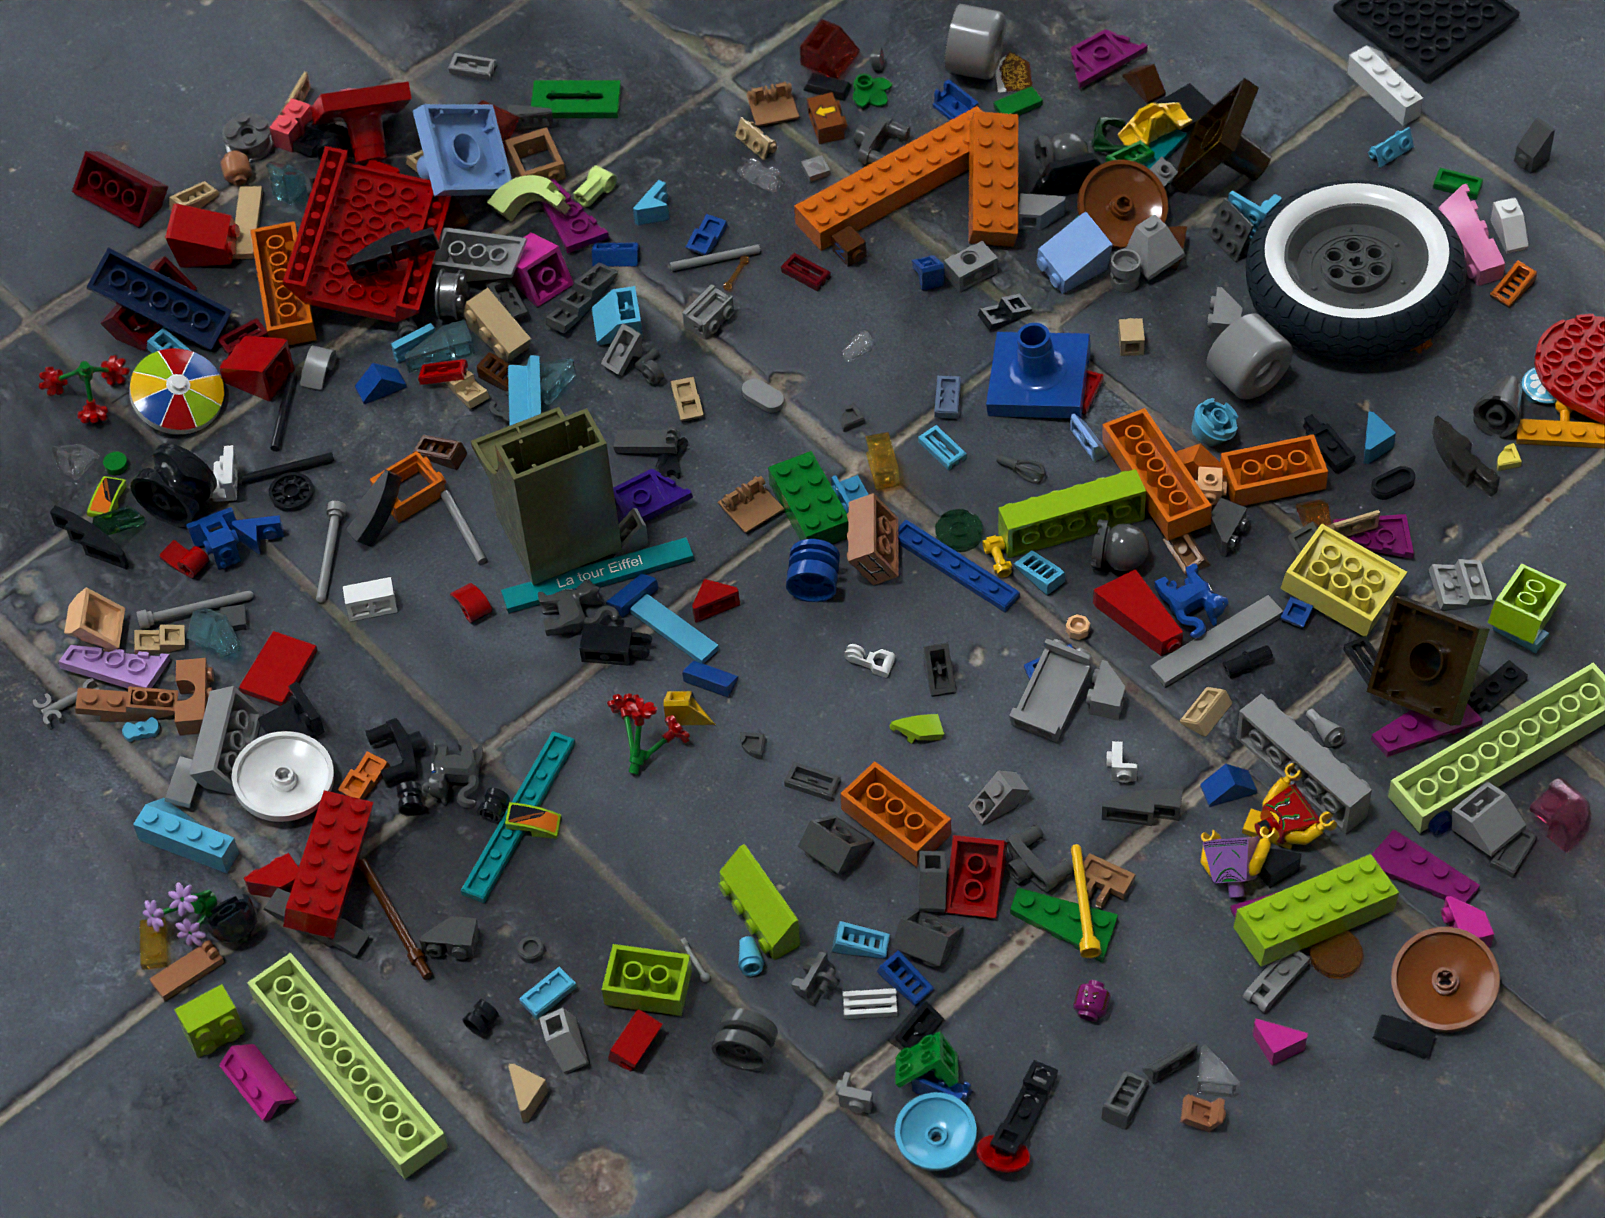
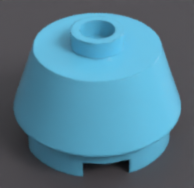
M1215 398L1207 399L1196 407L1191 425L1196 439L1207 446H1216L1232 439L1238 428L1236 423L1238 415L1228 403L1222 405L1219 402H1214Z

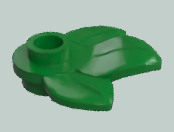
M860 74L853 83L855 90L853 101L861 108L865 107L868 103L876 107L884 106L888 100L885 91L890 89L893 84L882 77L872 78L869 74Z

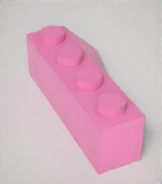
M1464 184L1439 206V210L1451 222L1461 240L1469 278H1473L1476 285L1480 286L1502 279L1505 261L1494 239H1488L1489 233L1485 220H1479L1476 211L1478 206L1475 200H1469L1467 193L1470 190L1467 184Z

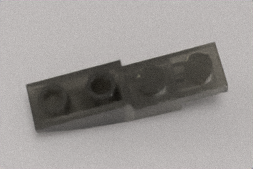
M1437 415L1434 418L1432 435L1437 451L1449 471L1466 488L1474 483L1488 496L1492 497L1498 491L1500 477L1494 470L1484 465L1476 455L1471 454L1472 443L1466 436L1461 435L1449 422L1444 421Z

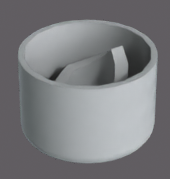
M964 4L958 5L951 22L946 45L945 69L947 73L989 80L995 75L1005 39L1006 20L1002 12Z
M1252 313L1234 321L1218 336L1208 353L1206 364L1207 368L1237 397L1250 400L1263 395L1278 383L1291 363L1293 350L1291 344L1262 316Z

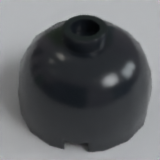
M242 894L244 899L238 900L234 896L221 902L211 910L213 916L209 920L207 917L204 918V925L214 938L222 943H243L251 937L250 933L254 930L257 923V911L248 895Z

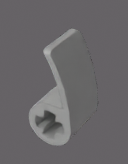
M318 346L310 347L302 372L301 387L317 391L323 390L326 371L332 370L336 363L335 350Z

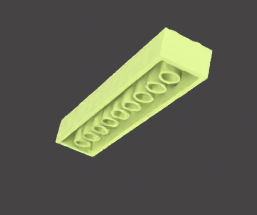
M1594 663L1586 666L1392 779L1388 793L1389 799L1419 833L1450 816L1454 807L1488 781L1494 786L1499 787L1605 724V674Z
M289 953L247 982L253 999L404 1179L448 1148L444 1132L292 953Z

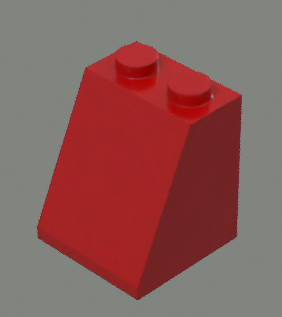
M173 204L165 239L180 268L231 264L233 255L236 254L235 243L236 238L240 236V228L235 223L232 215L182 204Z
M244 336L240 343L235 345L228 358L223 360L219 368L223 383L269 402L285 383L287 374L295 370L286 339Z

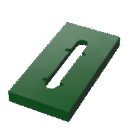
M534 80L531 106L551 108L553 118H618L621 81ZM549 96L603 97L599 100L589 101L581 99H554V101H551V99H547Z

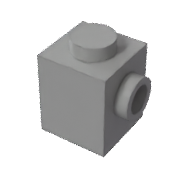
M1163 157L1150 168L1164 187L1178 173L1173 165Z

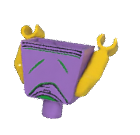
M1266 826L1262 827L1260 835L1263 839L1260 840L1259 836L1221 839L1220 834L1215 830H1212L1211 837L1206 832L1201 834V839L1204 842L1200 862L1209 876L1212 877L1214 883L1228 882L1229 897L1245 896L1243 881L1257 878V874L1260 873L1268 855L1271 843H1275L1279 838V833L1275 827L1269 835L1268 828Z

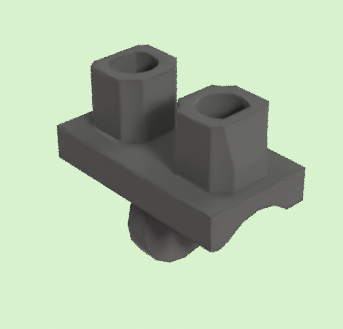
M820 951L817 957H807L803 963V970L807 974L806 977H795L791 984L795 994L804 997L808 1005L815 1006L821 993L824 994L827 989L835 990L839 984L838 980L834 977L836 974L835 967L829 962L828 954Z

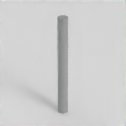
M758 244L670 262L671 271L759 254L760 247Z
M448 490L441 492V498L478 564L486 563L487 559L450 492Z

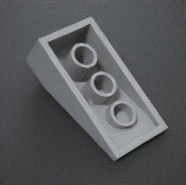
M444 227L439 240L440 249L436 251L431 270L436 280L441 269H445L446 273H458L459 270H463L464 274H466V282L511 278L524 251L527 239Z

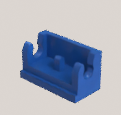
M949 79L944 82L942 93L938 89L935 90L933 108L949 120L976 106L979 107V102Z
M931 1070L912 1080V1092L919 1095L934 1092L946 1093L966 1104L972 1093L970 1083L965 1081L964 1085L956 1083L948 1087L945 1081L939 1080Z

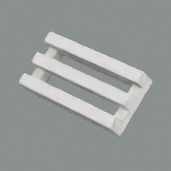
M896 988L843 992L845 1019L897 1016ZM891 1005V1008H875L876 1006ZM854 1007L873 1008V1009H856V1010H849V1008H854Z

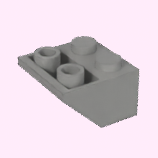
M1488 781L1452 809V830L1490 856H1493L1526 829L1525 821L1508 795Z

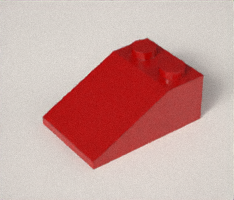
M953 835L944 913L997 918L1008 846L1006 841Z

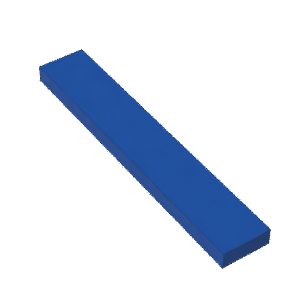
M905 520L898 527V544L1003 612H1006L1020 598L1018 590L908 520Z

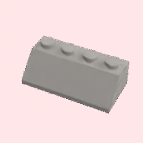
M235 686L210 691L189 776L202 787L235 795L232 783V769L235 760L249 743L257 739L260 727L258 718L263 714V711Z

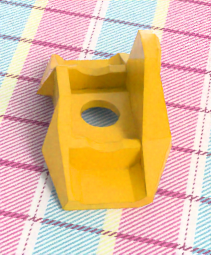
M1150 103L1139 109L1117 135L1124 145H1131L1141 140L1149 146V143L1158 139V136L1160 137L1165 133L1168 134L1175 129L1181 130L1191 124L1192 119L1187 116L1180 103Z

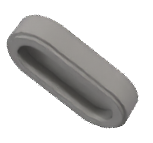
M749 379L744 382L742 394L747 401L769 413L778 412L783 408L784 397L780 391L759 379Z

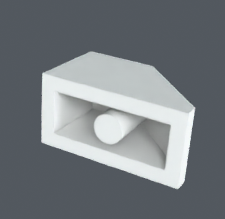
M1516 198L1494 202L1490 221L1506 254L1528 249L1524 214Z

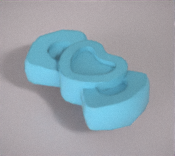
M150 717L146 722H137L136 724L126 722L123 726L122 734L129 742L141 740L142 738L147 739L151 736L156 737L160 731V724L153 717Z

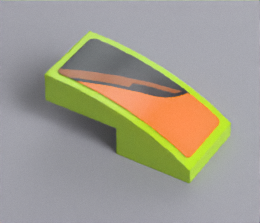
M104 476L93 494L87 510V516L110 520L119 508V497L127 488L126 479Z
M509 802L505 826L506 829L531 831L532 837L557 839L561 814L532 805Z

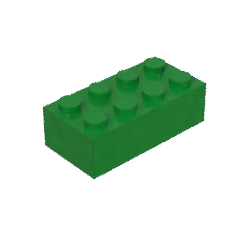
M812 451L768 467L769 485L779 503L783 506L784 512L800 541L818 539L835 544L847 539L849 531L847 513Z

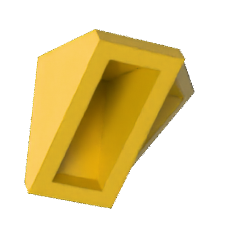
M667 691L663 701L665 718L673 715L680 725H716L693 698L692 691Z

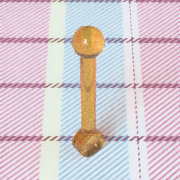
M748 256L740 257V264L729 281L723 285L725 290L732 288V283L743 266L749 263Z

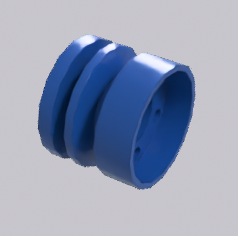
M806 539L794 543L790 548L789 568L786 579V589L789 594L805 602H822L832 598L836 594L837 573L840 562V552L831 543L818 539Z

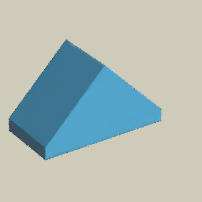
M1374 412L1368 413L1364 464L1371 463L1394 448L1396 432Z

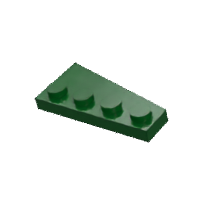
M1017 888L1010 908V914L1037 929L1042 928L1052 933V936L1060 941L1063 939L1073 944L1074 948L1080 951L1079 943L1083 938L1079 904ZM1090 907L1093 934L1100 941L1101 954L1095 957V959L1103 963L1118 920V914Z

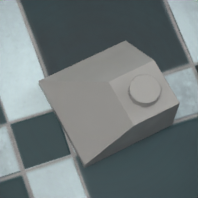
M1155 214L1135 227L1126 249H1131L1139 254L1141 258L1140 273L1148 281L1186 256L1167 225Z

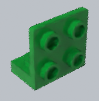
M941 1031L934 1035H927L920 1043L911 1048H904L896 1056L895 1084L900 1088L933 1069L936 1077L939 1080H944L948 1087H951L958 1083V1053Z

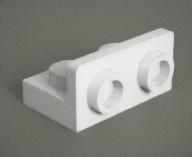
M224 446V454L220 456V461L214 462L213 473L217 479V488L212 493L214 502L237 500L238 460L234 446Z

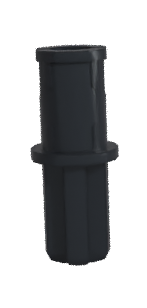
M1265 645L1248 653L1246 651L1242 652L1241 656L1223 662V667L1227 676L1230 677L1246 669L1252 670L1253 666L1272 659L1273 654L1270 647Z

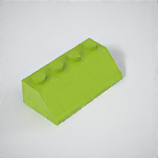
M741 845L719 871L720 882L718 886L725 897L729 896L732 900L731 904L738 916L742 914L750 934H756L761 950L765 954L769 953L772 959L776 960L801 946L799 922L746 845Z

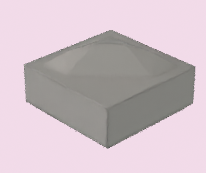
M822 155L801 161V167L809 182L830 176V169Z

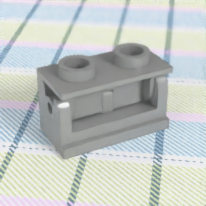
M711 284L682 312L684 328L706 340L718 330L719 326L726 319L733 315V296L728 297Z

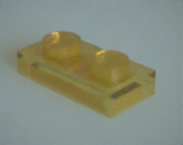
M166 917L161 918L164 926H159V932H155L153 926H147L148 919L140 920V965L142 970L168 967V929Z

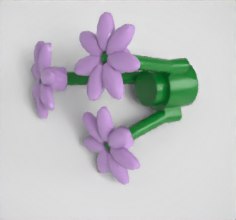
M178 882L176 884V892H168L169 896L175 899L170 904V907L157 909L155 900L151 901V903L148 900L145 901L146 910L143 911V915L149 917L147 926H153L155 932H159V926H164L161 918L168 913L178 910L179 915L183 916L185 910L191 913L202 914L203 916L194 924H191L188 918H184L183 924L176 923V927L181 931L177 935L178 938H186L188 946H191L193 942L197 946H202L203 943L200 939L205 938L206 934L199 931V927L204 923L205 917L208 919L213 916L211 910L217 906V898L212 891L207 889L190 895L192 885H188L183 889L181 883Z

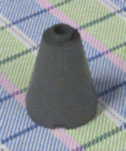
M1503 376L1476 402L1473 409V420L1481 431L1488 435L1494 433L1500 434L1499 437H1505L1512 434L1518 428L1521 418V381L1515 376Z

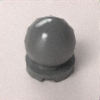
M1073 132L1057 134L1051 140L1046 135L1037 136V139L1034 141L1035 159L1040 158L1042 169H1037L1039 176H1041L1049 162L1088 154V146L1084 139Z
M1098 519L1097 527L1101 528H1098V534H1095L1091 567L1101 568L1102 563L1107 562L1111 568L1119 571H1132L1139 568L1146 561L1149 554V541L1145 533L1131 524H1118L1111 528L1109 521Z

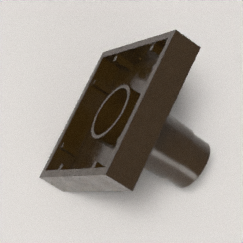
M1244 78L1196 121L1178 165V173L1173 178L1171 185L1186 194L1221 163L1241 175H1245L1252 181H1256L1264 173L1271 161L1272 155L1242 133L1257 95L1258 86Z
M1394 596L1366 692L1450 726L1461 725L1490 629L1404 596Z

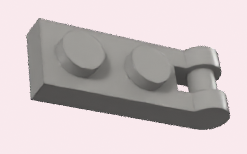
M1297 951L1271 962L1247 988L1243 998L1248 1002L1253 1001L1258 1005L1260 1011L1266 1013L1275 1000L1306 968L1310 958ZM1261 989L1268 992L1265 997L1258 993Z

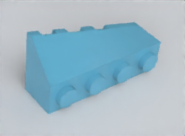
M164 798L146 804L133 823L140 841L224 873H228L239 855L234 837L201 825L172 803L165 802Z

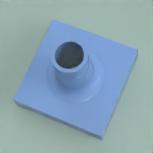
M423 104L413 110L424 154L417 161V171L420 178L431 181L434 196L493 195L502 185L512 180L493 105Z

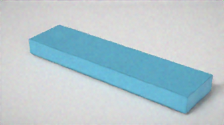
M647 593L630 608L632 615L697 662L704 664L719 650L718 644Z

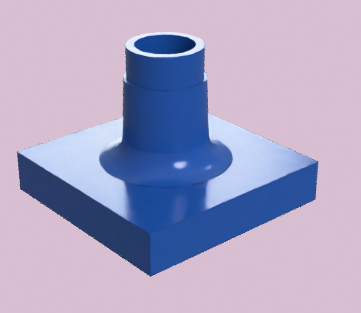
M1040 323L1026 324L1018 332H997L986 402L988 416L1071 418L1072 414H1076L1082 418L1091 350L1090 333H1050L1048 328Z

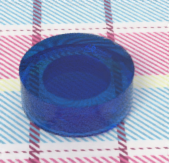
M1447 810L1440 812L1430 821L1428 828L1434 835L1444 833L1452 825V815Z

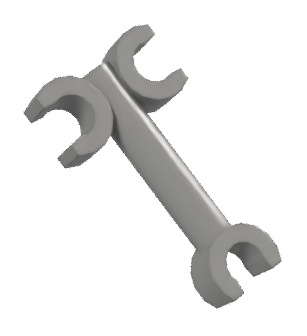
M93 678L86 680L83 684V688L88 689L96 686ZM77 692L53 703L48 693L44 694L47 700L44 704H39L36 699L33 700L36 711L43 715V721L47 729H52L50 725L52 719H58L61 724L64 723L59 711L76 703Z

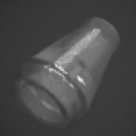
M867 331L857 332L840 353L844 360L849 363L851 360L872 351L875 341Z

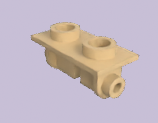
M743 117L740 118L735 136L762 160H765L768 152L774 153L777 150L776 141L771 140L767 135L764 136L763 132L755 126V123L746 121Z

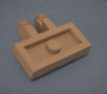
M1089 853L1083 862L1085 878L1088 883V899L1091 898L1095 887L1102 889L1096 900V906L1101 909L1108 900L1110 893L1124 899L1135 881L1136 874Z

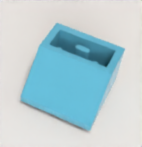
M635 286L612 289L592 307L597 345L612 343L622 323L642 334Z

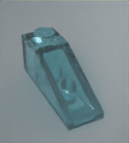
M462 320L442 326L405 354L408 373L421 370L423 364L453 361L474 355L473 341L466 321Z

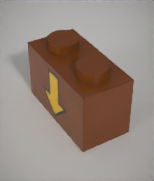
M833 93L807 98L808 116L818 143L823 144L845 139L844 129H847V121L845 116H841L839 100L835 101Z

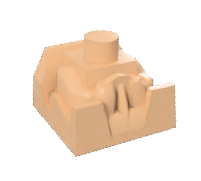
M86 587L69 604L64 633L87 643L101 646L104 648L103 651H114L120 645L125 608Z

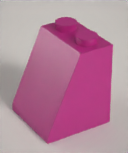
M530 233L523 237L527 239V243L510 280L514 286L538 307L572 286L573 280L559 246Z

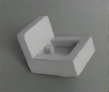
M845 1072L843 1080H838L835 1089V1095L839 1097V1107L848 1108L854 1113H871L873 1093L851 1087V1073Z

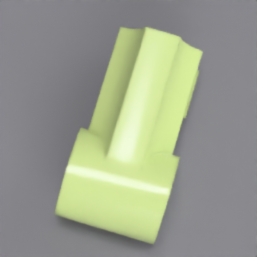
M598 165L594 166L590 170L587 180L573 193L574 199L582 207H589L603 192L609 193L612 191L617 182L616 175Z

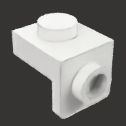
M1112 741V751H1107L1106 766L1111 767V781L1122 783L1137 781V764L1122 763L1123 742Z

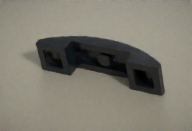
M1033 1060L1023 1079L1022 1088L1004 1122L1000 1123L990 1142V1147L1012 1156L1017 1155L1031 1133L1057 1077L1058 1069Z

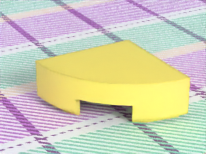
M1514 443L1507 445L1499 454L1497 459L1498 471L1521 467L1522 460Z

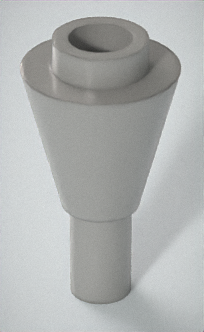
M1314 709L1307 711L1306 716L1315 724L1326 747L1337 746L1343 741L1345 734L1343 727L1321 717Z

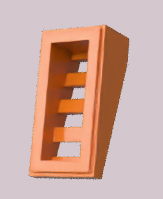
M1518 260L1490 293V296L1510 308L1535 282L1537 272ZM1517 275H1520V276H1522L1523 278H1525V280L1523 281V280H1521L1520 278H1518V277H1516V276H1517ZM1514 280L1515 282L1520 284V286H1516L1511 281ZM1509 286L1510 288L1514 289L1515 292L1513 293L1505 287ZM1502 291L1505 294L1509 295L1510 298L1507 299L1499 293Z

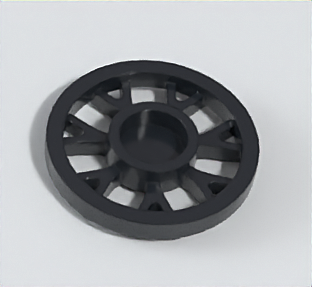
M289 472L278 476L269 487V497L273 505L288 511L305 506L311 500L314 493L311 480L306 475L298 472ZM294 478V482H287L286 479ZM304 480L306 483L300 487L299 483ZM277 484L282 485L281 490L275 488ZM302 491H309L308 495L301 494ZM282 495L283 497L275 500L273 496ZM298 498L302 500L299 503L294 502ZM286 500L290 501L289 505H285L283 503Z

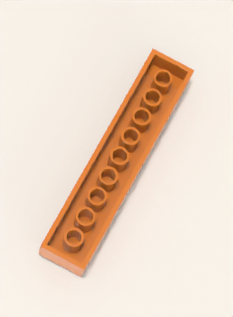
M976 106L794 205L795 224L822 251L832 245L833 234L849 225L857 232L969 170V125L973 112L983 111Z

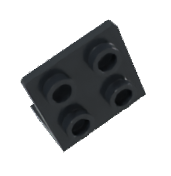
M298 682L288 686L291 694L288 697L289 702L258 718L259 724L266 734L291 731L315 738L325 732L319 713Z

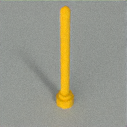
M1075 844L1071 847L1083 932V938L1079 943L1080 955L1084 958H1095L1101 954L1100 941L1093 934L1082 850L1078 844Z

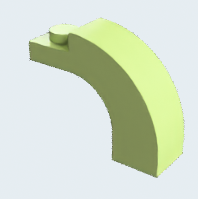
M537 175L520 176L508 181L487 202L496 212L511 222L524 206L535 201L546 202L563 214H566L570 209L569 205L565 202L566 197L558 192L559 188L551 180Z

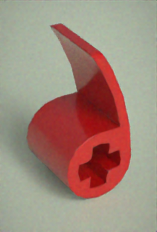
M173 540L159 555L168 565L190 578H194L209 562L208 555L201 548L193 546L190 550H187L176 540Z
M472 583L450 593V596L459 602L461 610L469 623L492 612V607L487 597Z

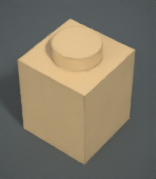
M1142 318L1119 319L1120 356L1144 355L1145 339Z

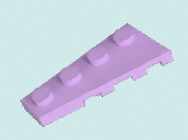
M70 645L59 660V666L61 669L124 688H128V686L152 688L169 664L170 655L161 653L160 656H149V652L141 651L138 654H127L124 650L120 649L106 652L98 647Z

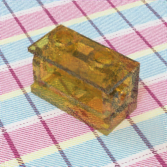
M889 432L865 436L869 451L866 452L875 489L881 490L899 486V468Z

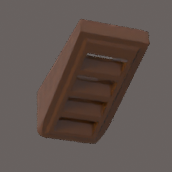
M489 352L477 365L478 378L504 391H508V377L505 380L503 378L508 375L509 364Z
M428 435L421 437L412 452L418 451L423 458L427 457L433 463L456 470L459 469L467 455L462 442Z

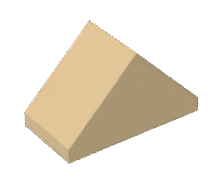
M514 1063L509 1064L522 1121L526 1123L548 1093L546 1080Z

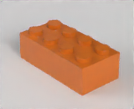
M1314 434L1221 453L1220 468H1223L1222 479L1227 482V492L1231 502L1245 506L1326 489L1328 469Z
M876 761L840 793L841 810L916 867H918L919 851H935L951 836V818Z

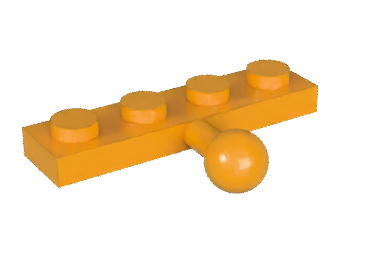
M1558 400L1555 403V409L1560 414V421L1520 419V424L1516 429V444L1605 449V425L1602 423L1570 421V413L1573 409L1565 406Z

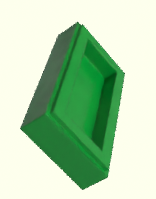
M1032 86L994 102V109L997 113L1016 114L1018 116L1043 106L1042 98Z
M1440 167L1433 183V189L1453 194L1462 185L1467 184L1470 190L1467 193L1468 197L1477 200L1484 179Z

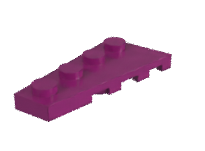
M554 179L551 180L559 188L558 192L566 197L565 202L569 205L570 209L566 214H563L550 204L542 201L539 202L567 253L609 238L608 231L604 227L601 228L597 224V220L589 216L579 203H575L571 199V195Z
M1468 704L1461 725L1452 726L1410 710L1373 733L1371 741L1386 757L1416 748L1417 744L1439 740V737L1449 733L1454 735L1462 732L1464 728L1473 726V728L1482 725L1483 719Z

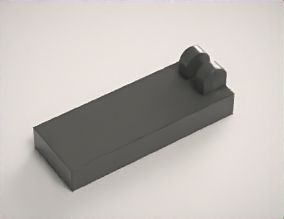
M669 427L668 430H618L613 447L615 453H677V443L681 439V434L675 427Z

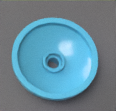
M927 1093L912 1099L900 1111L895 1124V1138L900 1152L910 1163L925 1170L940 1171L958 1165L970 1154L976 1141V1122L971 1110L960 1099L946 1093ZM934 1136H940L941 1140L935 1142L932 1140V1138Z

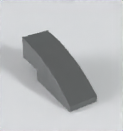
M1151 789L1116 796L1103 802L1101 820L1153 826L1154 818L1179 821L1183 790Z

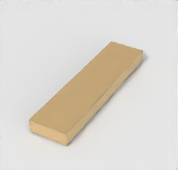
M262 186L240 187L235 223L240 228V236L236 238V254L233 255L232 259H255L250 229L259 228L263 197Z

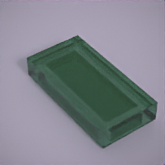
M129 505L94 516L92 524L109 536L144 525L145 517Z

